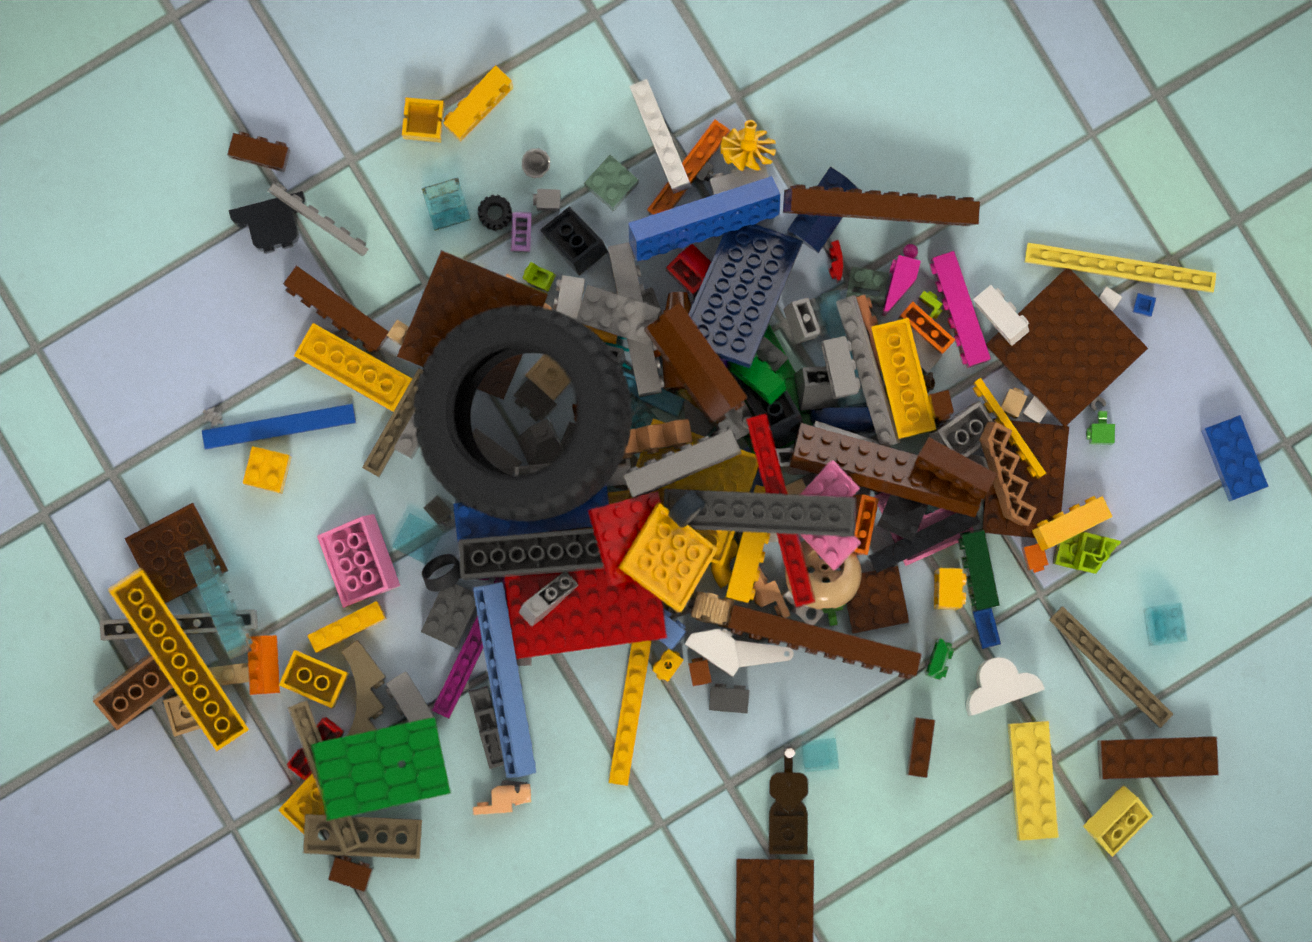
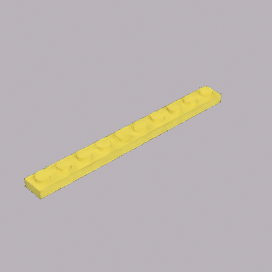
M1027 243L1024 260L1025 263L1062 269L1067 268L1074 271L1210 293L1214 292L1217 274L1034 243Z

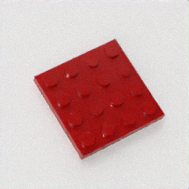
M658 491L588 511L609 586L634 579L619 567L656 504H661Z

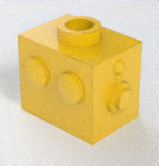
M668 649L662 653L660 661L654 664L652 671L656 673V677L659 680L664 679L668 682L684 660L680 657V653L677 651L672 652Z

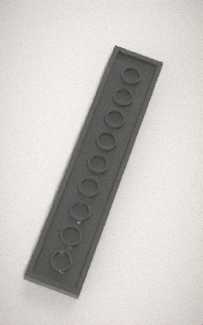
M664 489V507L669 511L689 491L696 493L705 502L702 511L688 524L692 529L842 537L855 536L856 497Z

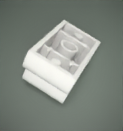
M1001 657L988 659L979 666L976 672L978 688L973 690L967 697L966 711L968 716H972L1045 690L1037 676L1030 673L1019 674L1017 668L1010 660Z

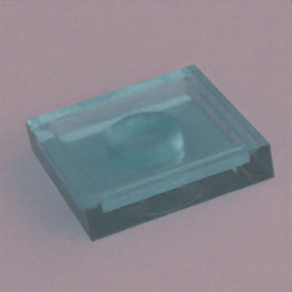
M409 513L392 547L426 565L444 531Z

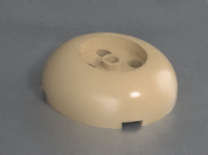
M805 540L800 542L807 570L809 567H813L815 570L813 573L808 572L816 602L806 606L820 610L822 608L834 609L849 602L858 591L861 582V565L857 555L852 552L838 567L841 570L836 571L824 560L818 557L819 554ZM785 568L784 572H785L786 584H787V587H788L789 591H790L791 594H792L791 587H790V583H789V579H788V575H787L786 568ZM830 580L829 583H822V581Z

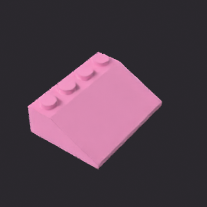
M374 514L359 517L317 536L343 608L400 586Z

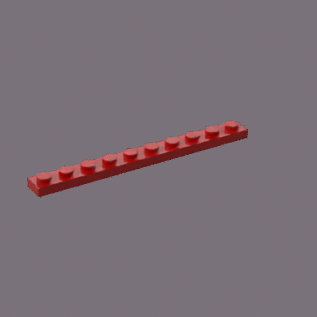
M763 414L746 419L765 492L787 494L767 415ZM776 533L795 606L799 607L815 603L816 600L798 534Z

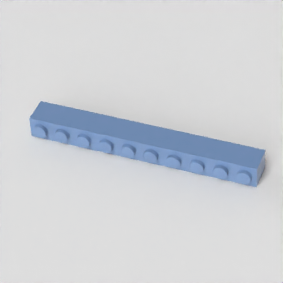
M503 582L473 587L506 777L515 778L536 773V764L533 757L529 724L525 712L522 685L519 678V668L516 661Z

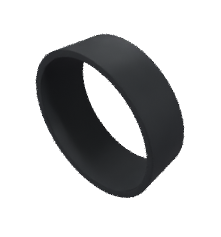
M444 554L437 556L424 566L422 577L426 588L430 591H442L453 586L461 579L460 562L454 555ZM454 564L453 568L445 575L429 579L437 569L445 565Z

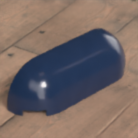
M868 407L823 408V410L809 411L812 424L818 421L851 433L875 431Z

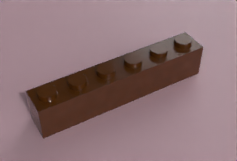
M297 265L283 283L287 293L293 297L298 295L302 298L301 303L308 308L311 306L316 308V313L323 319L326 317L330 318L333 321L331 324L337 329L341 330L344 328L348 331L347 336L354 341L357 339L364 343L362 346L369 352L374 350L378 353L388 339L387 334L389 331Z

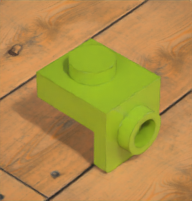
M530 262L524 270L522 279L530 285L548 292L556 274Z
M923 291L918 299L933 310L930 317L937 319L943 311L940 309L942 303L937 300L938 297L931 291H928V293Z

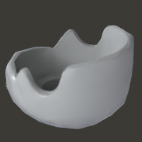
M534 148L528 150L523 155L522 169L531 178H541L549 170L550 157L546 151Z

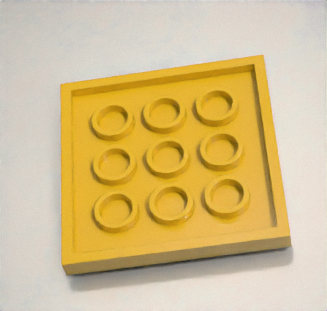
M659 503L654 507L619 568L674 610L682 612L718 548L690 526L679 527L668 516L669 510Z

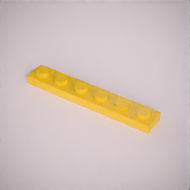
M979 378L973 383L974 388L972 389L978 398L982 397L985 402L983 404L989 414L993 413L996 418L995 422L1012 430L1008 439L1009 444L1015 445L1018 450L1016 454L1020 456L1021 461H1026L1029 466L1027 470L1031 476H1036L1037 479L1046 474L1045 470L983 380Z

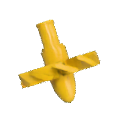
M747 120L744 124L745 128L738 132L734 128L726 137L723 136L721 154H723L724 160L728 165L733 163L741 171H744L745 166L758 171L761 168L755 158L760 159L762 164H771L773 161L764 157L761 153H769L773 156L776 154V149H767L763 145L776 144V142L770 138L758 141V138L767 134V131H756V122Z

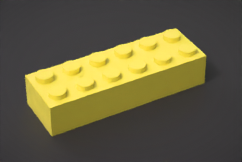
M1049 721L1008 724L1017 840L1058 838Z

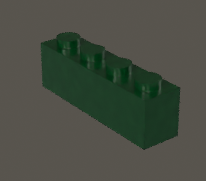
M977 529L959 533L960 538L957 539L958 546L964 553V557L961 558L964 569L967 568L968 573L966 584L967 587H971L972 592L969 595L971 606H974L976 610L1000 606L985 530Z

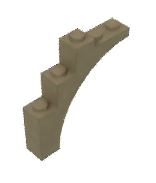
M356 640L342 651L351 667L357 691L356 713L347 736L377 730L370 718L375 720L383 714L382 709L385 708L372 691V688L378 689L385 683L383 680L386 676L360 641Z

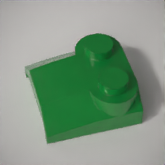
M942 638L936 639L925 676L938 680L946 677L949 668L946 666L948 659L952 658L954 653L952 643L946 642Z

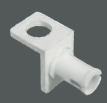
M788 588L782 594V597L793 606L791 611L807 624L815 625L824 615L820 609H814L806 605L796 607L793 595ZM808 609L816 611V617L812 620L806 617Z

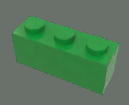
M757 354L750 368L730 361L727 362L730 371L770 405L787 389L785 378L778 372L775 374L766 361L761 362L758 359Z

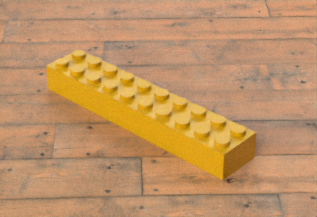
M141 567L109 587L108 591L216 752L249 730Z

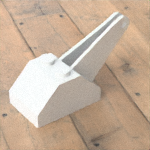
M724 628L722 631L715 629L691 634L685 643L687 647L731 677L735 675L739 667L789 661L794 655L793 650L788 647L734 640L731 638L733 634ZM785 651H788V652H789V656H788V657H786V656L784 655V652H785Z

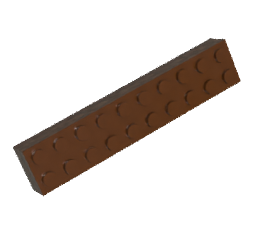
M794 185L784 190L783 213L957 226L979 225L980 201H974L973 197H963L956 200V196L937 198V195L926 194L918 197V193H907L900 196V192L889 191L888 193L881 194L879 190H869L862 193V189H851L844 192L843 188L839 187L824 190L825 187L813 186L805 189L806 185Z
M803 423L800 424L796 434L789 464L790 467L819 474L830 461H834L858 486L971 517L976 516L982 498L973 497L969 491L955 487L952 482L938 478L934 472L920 468L915 463L918 457L916 454Z
M733 605L727 629H731L730 633L741 636L742 633L750 634L749 638L759 641L762 637L768 639L767 643L779 646L780 642L787 644L786 647L793 650H798L799 647L804 648L805 653L817 655V652L823 653L824 658L836 660V657L842 658L843 663L851 665L858 662L861 663L862 668L872 670L874 667L880 668L879 672L891 675L892 672L899 673L898 677L904 679H911V677L917 675L922 656L921 653L737 605Z

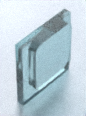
M836 738L801 742L804 772L839 769Z

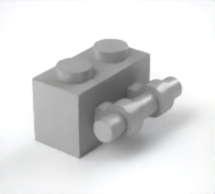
M805 298L791 302L783 309L796 344L811 341L818 335L825 336L828 334L826 321L822 319L820 305H817L815 298L810 300Z

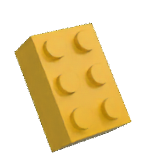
M939 568L934 571V609L958 610L962 608V605L966 604V593H963V586L966 585V573H963V569Z
M294 650L279 686L334 709L349 673Z

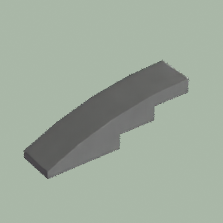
M488 687L469 691V696L489 769L503 766L504 761L497 721Z

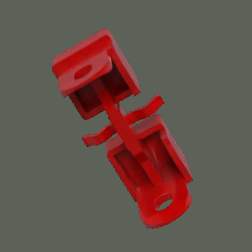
M328 717L322 718L317 724L322 742L340 738L344 733V730ZM303 748L298 749L287 763V767L303 780H307L312 772Z

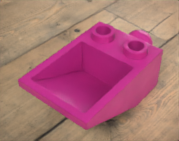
M907 244L903 249L904 256L898 255L897 259H893L889 273H892L882 312L883 316L889 313L917 278L921 261L913 259L918 255V248L914 244Z

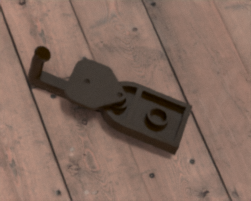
M790 743L784 746V772L773 774L769 782V793L775 799L769 810V854H808V812L805 804L802 802L808 795V778L803 773L793 772L795 749Z

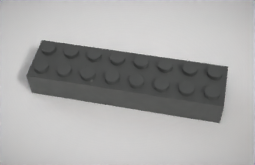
M593 529L458 540L460 573L463 580L604 569Z

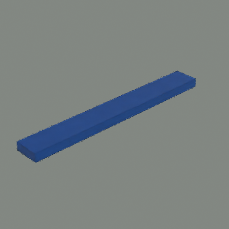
M353 404L201 431L204 449L208 450L356 423Z

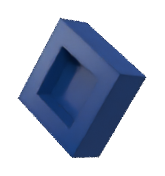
M1137 293L1132 312L1151 317L1156 298Z

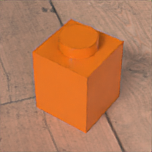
M1039 544L1022 548L1027 570L1033 569L1035 573L1045 570L1044 566L1049 565L1045 550L1042 551Z

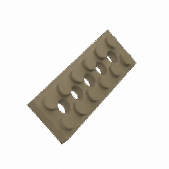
M305 814L303 853L420 859L422 820L351 816L357 834L360 831H365L368 833V839L365 842H361V847L342 854L330 820L327 821L325 815ZM321 829L328 830L329 838L326 840L319 839L318 832ZM379 832L387 834L388 839L386 842L379 843L376 836ZM397 834H406L407 841L404 844L397 843Z

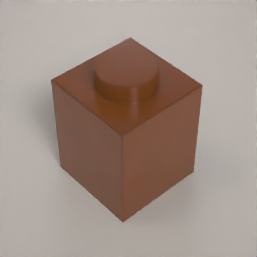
M703 657L691 659L692 663H689L688 666L692 685L698 686L712 683L708 661L703 660Z

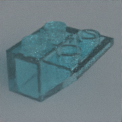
M458 177L421 188L435 231L471 220Z
M1182 603L1143 608L1149 647L1188 641Z

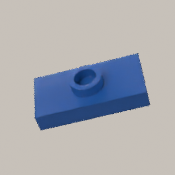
M992 608L972 612L981 648L985 649L1000 645L1001 642Z

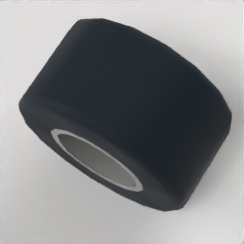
M689 491L674 504L668 516L679 527L683 528L698 516L704 508L705 502L696 493Z

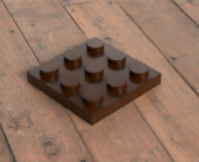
M898 566L887 568L877 574L876 571L862 573L858 591L846 603L852 634L909 623Z

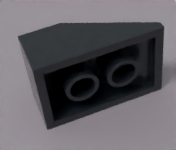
M570 206L540 229L542 234L578 275H581L608 253L603 240Z

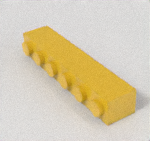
M755 485L753 493H766L763 486ZM742 533L725 598L747 604L749 600H753L756 589H753L754 581L758 582L761 572L757 570L759 562L763 563L766 553L762 551L763 546L768 544L771 533Z

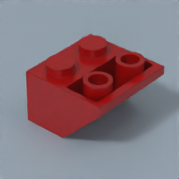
M692 243L666 267V272L694 297L701 287L711 261Z

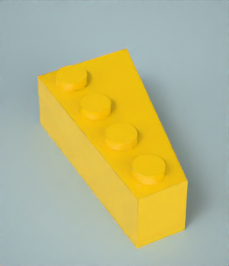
M495 65L480 83L470 91V94L457 104L458 107L444 117V127L461 142L513 89L512 80Z

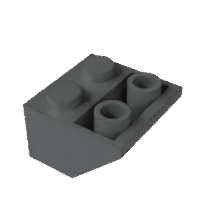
M826 366L802 367L794 374L800 411L837 408L838 398L833 399Z

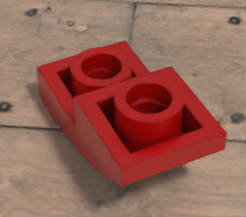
M839 240L831 242V248H829L831 258H835L836 261L831 262V268L828 271L831 279H835L836 283L841 281L843 273V256Z

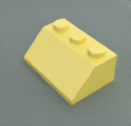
M1123 785L1083 827L1113 857L1153 815L1140 799Z

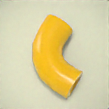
M734 538L724 565L721 566L711 562V571L720 589L730 582L732 574L730 562L737 555L739 548Z

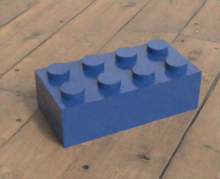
M1241 415L1201 430L1229 502L1269 487Z

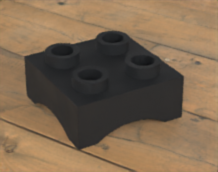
M890 494L877 526L913 541L928 505Z

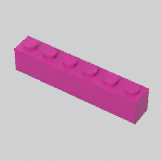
M951 251L933 257L929 267L932 275H936L937 281L935 284L939 293L942 292L944 298L941 300L942 306L945 311L948 310L950 316L947 318L951 329L954 328L956 335L953 337L956 346L961 348L960 359L962 364H966L967 368L990 361L991 358L955 252Z

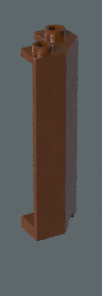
M681 303L669 309L659 319L644 329L710 424L714 422L719 424L727 418L725 414L734 408L737 411L745 405L743 401L747 399V396Z

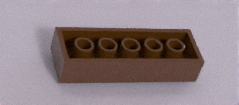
M1217 736L1098 740L1099 779L1219 775Z

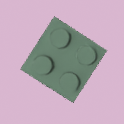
M609 155L584 183L589 191L614 211L638 185V179L615 158Z

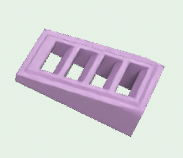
M512 212L511 251L530 252L531 212ZM516 218H525L527 222H516ZM516 226H527V230H518ZM515 234H527V238L515 237ZM515 241H517V242H527V244H526V245H515Z

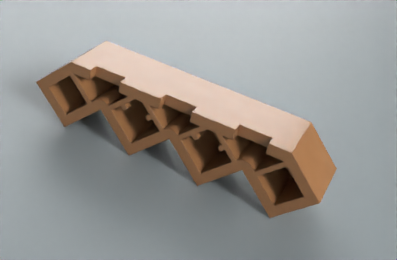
M689 419L674 420L664 424L647 425L631 429L628 446H626L622 459L631 458L632 454L643 452L654 454L658 453L659 449L670 447L680 449L685 444L693 442Z
M987 422L979 440L988 469L997 474L993 484L1003 516L1018 525L1029 526L1037 508L1021 501L1028 482L1013 475L1020 456L1004 448L1012 430L997 422Z

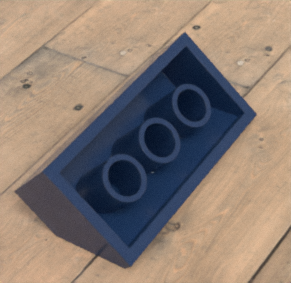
M831 166L817 185L825 187L824 190L832 187L843 188L844 192L846 190L859 189L846 176ZM798 214L788 228L787 233L794 238L803 240V244L819 254L843 217Z

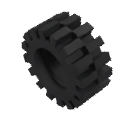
M493 194L490 197H485L480 202L478 217L482 225L487 229H493V231L497 229L502 230L512 220V208L506 198L500 195L494 196ZM492 206H499L503 211L502 216L497 220H493L488 216V210Z

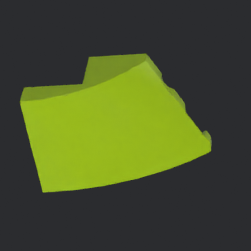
M1081 532L1057 544L1053 564L1096 574L1102 567V564L1108 560L1113 550L1121 544V541Z

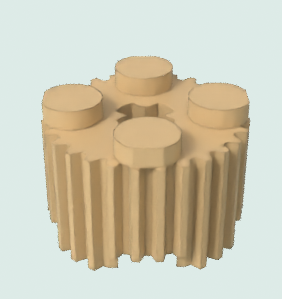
M698 591L691 617L704 623H717L718 626L727 628L734 601L727 598H718V595Z

